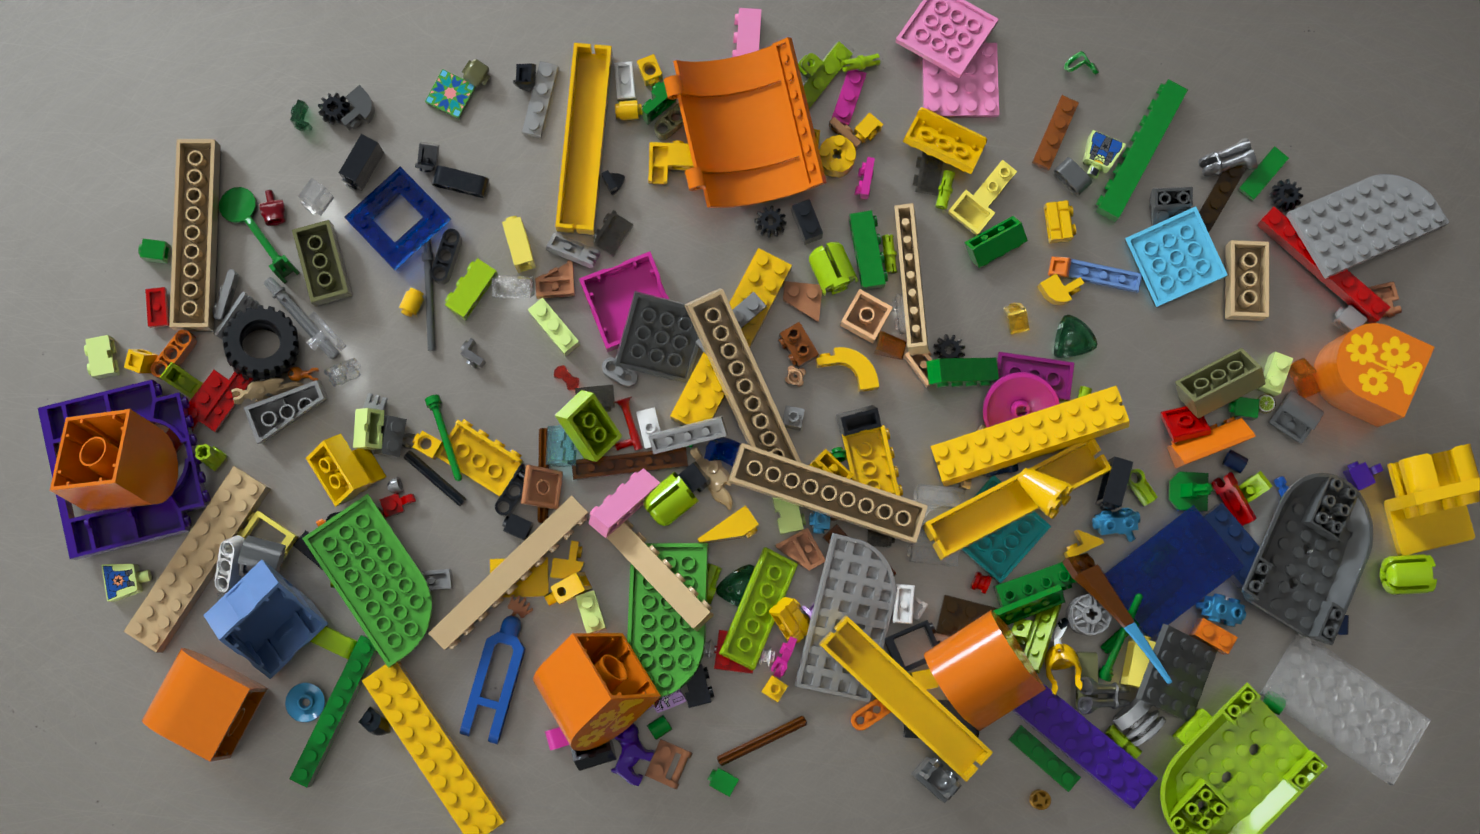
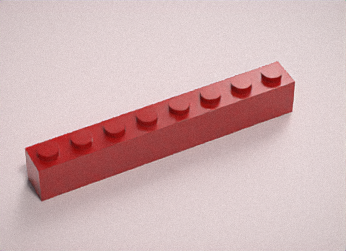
M1273 207L1257 224L1262 231L1345 303L1351 305L1366 317L1368 323L1378 322L1391 308L1349 270L1342 271L1325 279L1289 219L1276 207Z

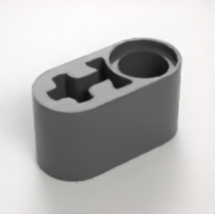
M1069 157L1054 169V173L1059 180L1077 196L1092 184L1088 174Z

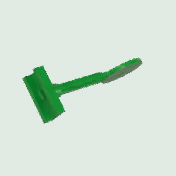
M234 187L227 190L219 201V211L222 217L231 223L245 222L272 258V264L269 265L270 269L286 284V276L293 271L296 275L300 272L285 255H278L252 219L257 203L254 194L243 187Z

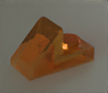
M1305 358L1292 362L1289 374L1299 395L1307 398L1321 392L1313 375L1317 371Z

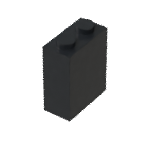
M363 134L358 138L339 171L342 181L346 183L345 185L354 191L357 188L362 191L384 154L378 142Z

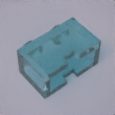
M561 425L548 426L546 465L556 467L576 466L577 450H574V443Z

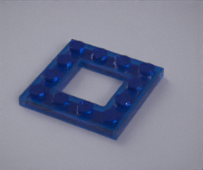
M401 166L344 217L394 270L398 269L451 220ZM401 194L423 218L394 242L373 218Z

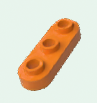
M875 698L852 714L851 725L857 730H865L891 713V711ZM874 706L880 707L879 713L873 712ZM860 716L864 719L862 724L857 723V718Z

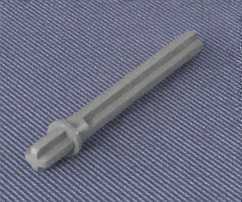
M272 277L265 280L264 285L273 294L272 297L276 298L325 354L330 359H334L339 354L338 350L285 292V287H281Z

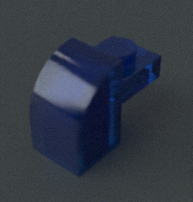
M726 437L710 440L706 446L704 458L708 461L721 460L733 467L741 443Z

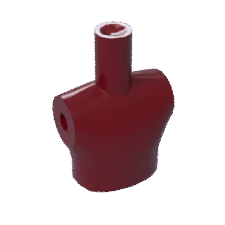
M266 190L267 202L259 204L265 224L267 226H274L284 223L285 207L283 200H274L273 191Z

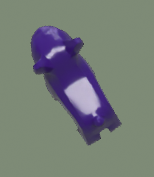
M633 723L614 738L620 743L622 750L616 766L611 769V772L618 774L629 784L639 786L643 775L636 774L633 766L640 759L651 761L655 751L652 749L647 750L639 740L638 727Z

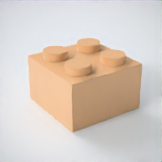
M859 289L840 326L873 344L893 307Z

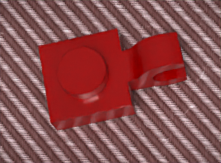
M399 493L379 499L385 518L405 512L403 506L416 502L412 493L401 498Z

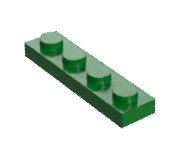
M1059 584L995 609L994 612L1007 625H1010L1066 601Z
M1022 725L1008 739L1067 792L1081 778Z

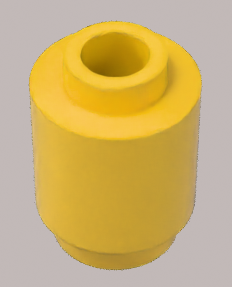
M637 100L620 101L619 104H615L616 119H639V115H642V104H638Z
M410 287L399 306L402 309L401 313L408 317L416 316L423 303L424 293Z

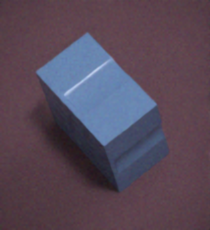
M264 560L259 561L203 615L222 643L235 653L248 659L252 666L269 679L277 674L301 647L309 643L328 624L312 600Z

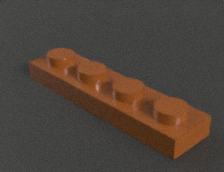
M1063 95L1060 97L1032 164L1048 171L1050 170L1079 102Z

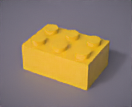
M342 434L323 440L306 457V460L335 507L353 500L371 483Z

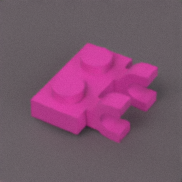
M867 157L866 163L862 162V167L858 170L857 177H864L863 181L859 180L854 195L860 194L862 199H868L870 196V184L874 173L875 158Z

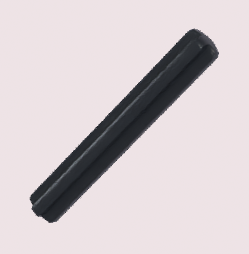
M409 450L404 455V459L458 506H461L466 501V498L412 451Z

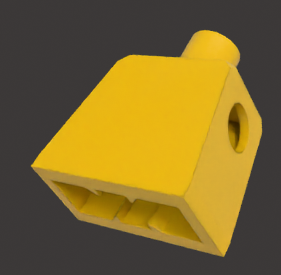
M576 572L551 586L552 592L544 597L549 606L556 602L564 604L576 598L575 596L584 594L593 588L585 572Z

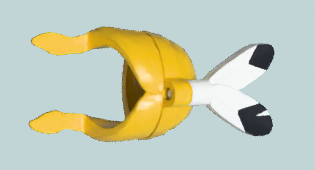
M1062 618L1058 622L1050 640L1054 645L1049 648L1045 656L1046 677L1052 684V692L1055 696L1058 692V685L1052 670H1062L1074 665L1076 674L1075 685L1080 691L1082 690V682L1080 680L1082 667L1079 657L1071 646L1061 642L1068 629L1069 623L1067 618Z

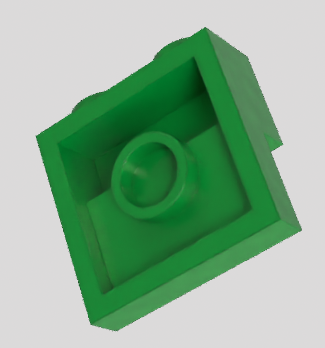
M659 81L652 87V100L649 99L642 106L643 120L647 125L676 102V99H668L664 81L662 83Z

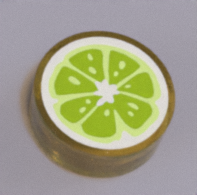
M1263 394L1257 398L1260 399V413L1267 414L1275 409L1276 401L1270 394Z

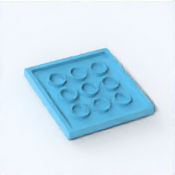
M1196 206L1125 238L1156 308L1228 276Z

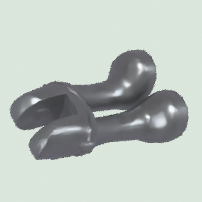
M1248 138L1241 139L1237 144L1223 151L1211 152L1198 160L1200 167H1203L1202 172L1205 177L1221 175L1222 172L1239 165H1246L1249 170L1258 169L1254 150L1251 149ZM1236 154H1241V155H1238V156L1233 157V158H1231V159H1228V160H1225V161H1221V160H1223V159H1225V158H1228V157H1230V156H1233V155H1236Z
M1082 677L1080 679L1082 682V690L1080 692L1082 694L1108 695L1107 698L1081 697L1078 700V709L1082 714L1093 713L1097 708L1102 707L1117 709L1130 705V700L1119 699V693H1129L1130 687L1120 685L1117 682L1109 685L1098 684L1090 677Z

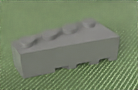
M316 380L243 407L257 444L265 442L325 401L327 396L321 381Z

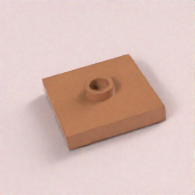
M526 465L521 504L557 510L559 508L563 471Z

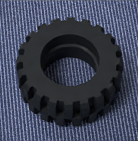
M257 305V309H252L250 306L246 308V312L242 313L240 310L236 313L235 319L231 318L229 320V326L225 327L223 347L227 362L233 367L234 372L242 374V377L247 380L253 378V381L267 380L273 377L281 378L283 372L286 374L289 372L290 366L294 365L297 360L299 339L297 329L293 326V321L289 317L286 318L284 312L281 310L276 312L275 307L271 306L268 309H264L263 305ZM260 329L269 330L278 336L280 347L270 357H251L243 349V340L249 333Z

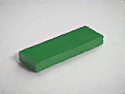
M1274 146L1260 162L1258 169H1255L1238 190L1253 201L1289 157Z

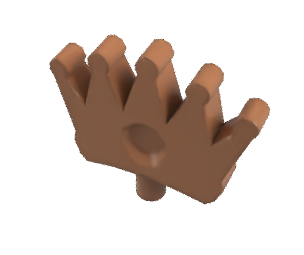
M514 594L511 595L508 609L513 610L512 616L518 614L521 618H524L525 615L533 611V608L527 610L530 602L524 605L526 598L519 602L520 595L515 600L513 598Z

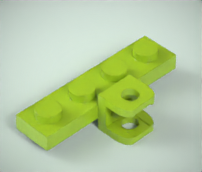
M840 41L834 45L823 60L815 54L809 53L804 55L798 63L800 73L808 78L803 86L809 108L843 67L841 65L842 60L849 59L853 54Z
M1061 604L1037 613L1034 623L1026 619L1015 622L1011 630L1018 643L1026 646L1024 653L1038 674L1040 673L1062 607Z

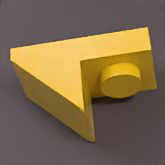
M1075 530L1074 533L1080 545L1078 546L1077 543L1066 547L1068 551L1063 554L1065 559L1076 556L1104 544V541L1083 531Z

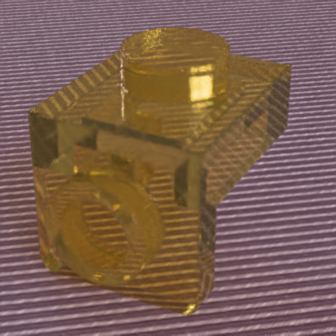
M1011 303L1003 308L1007 315L1010 334L1030 330L1027 311L1022 303Z

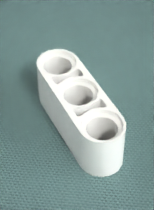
M236 535L220 544L214 580L215 587L220 592L230 590L241 580L242 576H239L240 564H238V558L245 541L242 536Z

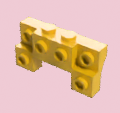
M679 140L673 141V143L650 142L649 184H668V170L694 168L688 143Z

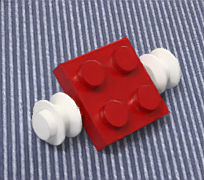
M719 630L717 646L715 645V647L712 639L709 643L705 642L704 654H707L708 659L713 655V651L716 653L714 669L753 674V670L719 654L728 631ZM772 647L769 650L763 649L758 661L759 665L762 662H767L768 666H770V663L774 662L775 651H771Z

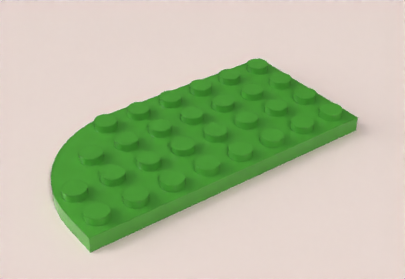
M366 494L302 539L387 667L390 668L409 655L423 640L432 617V596L422 572L370 495Z
M646 543L649 547L653 545L659 551L658 557L662 561L666 559L673 566L671 570L674 574L678 572L686 580L684 584L688 588L692 586L699 593L697 598L701 602L703 600L707 602L708 543ZM630 564L627 641L661 695L660 698L681 689L689 682L699 668L705 650L706 623L698 631L694 630L644 576Z

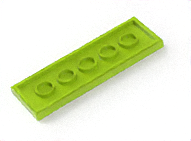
M763 547L719 652L720 655L750 670H755L775 622L769 610L785 597L798 563L767 547Z

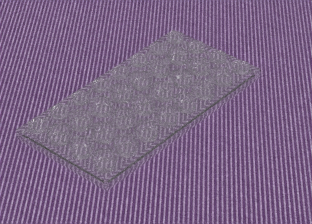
M1298 632L1260 693L1265 699L1268 698L1282 708L1285 713L1389 785H1394L1431 721L1325 646Z

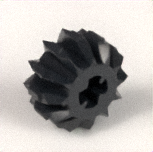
M328 93V99L321 98L323 103L318 104L319 109H321L318 113L320 116H323L324 122L329 121L330 125H334L335 121H337L341 125V119L346 116L345 114L351 112L348 109L350 103L346 102L345 96L340 97L338 93H335L332 97Z
M1286 179L1285 182L1280 180L1277 182V185L1272 187L1274 192L1270 193V197L1274 199L1271 201V204L1277 203L1276 208L1280 209L1282 207L1283 212H1286L1288 209L1294 210L1296 206L1301 204L1299 199L1303 198V194L1298 192L1302 190V187L1296 188L1297 182L1294 181L1291 184L1289 179Z
M770 206V211H768L766 207H763V213L757 212L759 218H755L754 222L758 224L756 230L762 229L761 236L768 233L767 237L771 238V233H773L775 237H778V231L784 232L782 226H786L787 221L783 220L786 215L780 214V208L773 211L774 206ZM769 219H773V225H769Z
M945 334L944 340L939 337L937 339L939 344H934L933 348L937 349V351H934L933 355H939L937 359L964 357L965 353L961 350L965 349V345L959 346L962 339H958L957 342L954 341L955 335H952L951 339H949V336ZM951 347V351L954 352H951V354H947V350L945 351V349Z

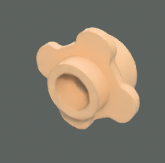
M793 365L789 366L787 369L788 375L785 378L786 383L802 386L806 370L804 368H795Z

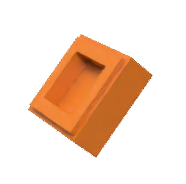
M1052 256L1048 275L1053 276L1057 274L1058 277L1068 278L1072 260L1070 258Z

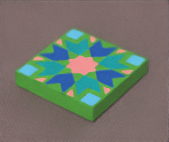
M442 69L425 103L460 119L476 87L466 80Z

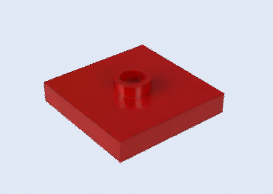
M1187 406L1161 412V419L1173 443L1211 434V429L1205 417L1202 416L1198 419Z

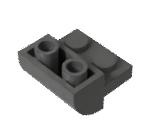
M1193 187L1153 188L1150 195L1151 225H1156L1191 209V206H1193Z
M1291 389L1281 402L1278 410L1269 420V423L1302 444L1312 429L1316 428L1324 411Z
M248 535L242 545L238 558V564H240L239 576L244 577L261 560H264L280 574L286 545Z

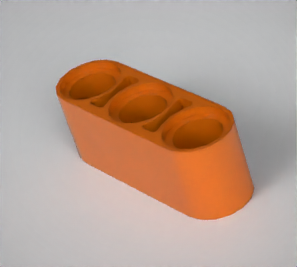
M187 330L178 331L153 362L151 373L161 379L159 369L162 366L167 368L171 362L180 366L197 344L195 335ZM189 336V341L183 344V338ZM173 351H177V357L175 359H171V353Z

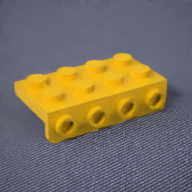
M921 107L903 142L963 172L972 174L987 143V138Z
M457 419L456 425L449 434V438L461 473L500 497L518 467L524 463L520 459L522 455L513 449L511 452L504 449L506 445L497 439L494 442L488 439L489 434L481 429L478 432L472 429L473 424L465 419L462 422ZM442 445L436 457L450 465L444 445Z
M882 425V427L863 430L847 436L842 434L849 471L853 474L851 480L903 496L901 484L898 485L896 477H899L898 468L893 466L892 461L895 458L894 450L888 444V440H890L889 429H885V426Z

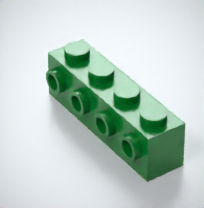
M872 210L849 214L848 219L861 290L867 291L884 288L885 282H888V275L886 270L883 271L882 263H885L884 254L879 250L881 237L880 234H876L875 229L878 226L877 216H873Z
M996 357L946 358L926 361L929 385L937 384V388L948 387L949 384L952 387H961L965 383L966 387L977 386V383H980V386L992 385V381L999 380Z
M1063 562L993 586L1000 607H1004L1059 584L1063 591L1072 588L1071 584L1076 581L1071 577Z

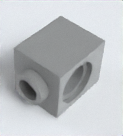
M1348 305L1345 308L1340 307L1334 314L1336 318L1332 322L1347 333L1363 325L1367 318L1354 307Z
M786 406L783 417L785 428L800 431L805 409Z

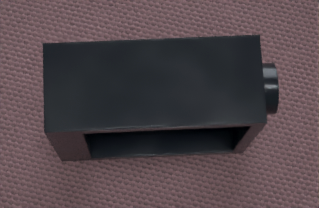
M1115 456L1107 460L1111 470L1102 477L1095 503L1104 511H1111L1122 507L1133 466L1132 461Z
M928 620L884 638L890 656L907 672L926 664V660L924 658L905 666L894 639L923 627L933 648L941 642L940 640L936 641L934 636L936 633L935 627Z

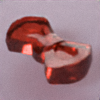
M558 366L554 370V378L562 379L566 382L567 390L570 391L578 388L579 378L572 376L567 371L566 366Z

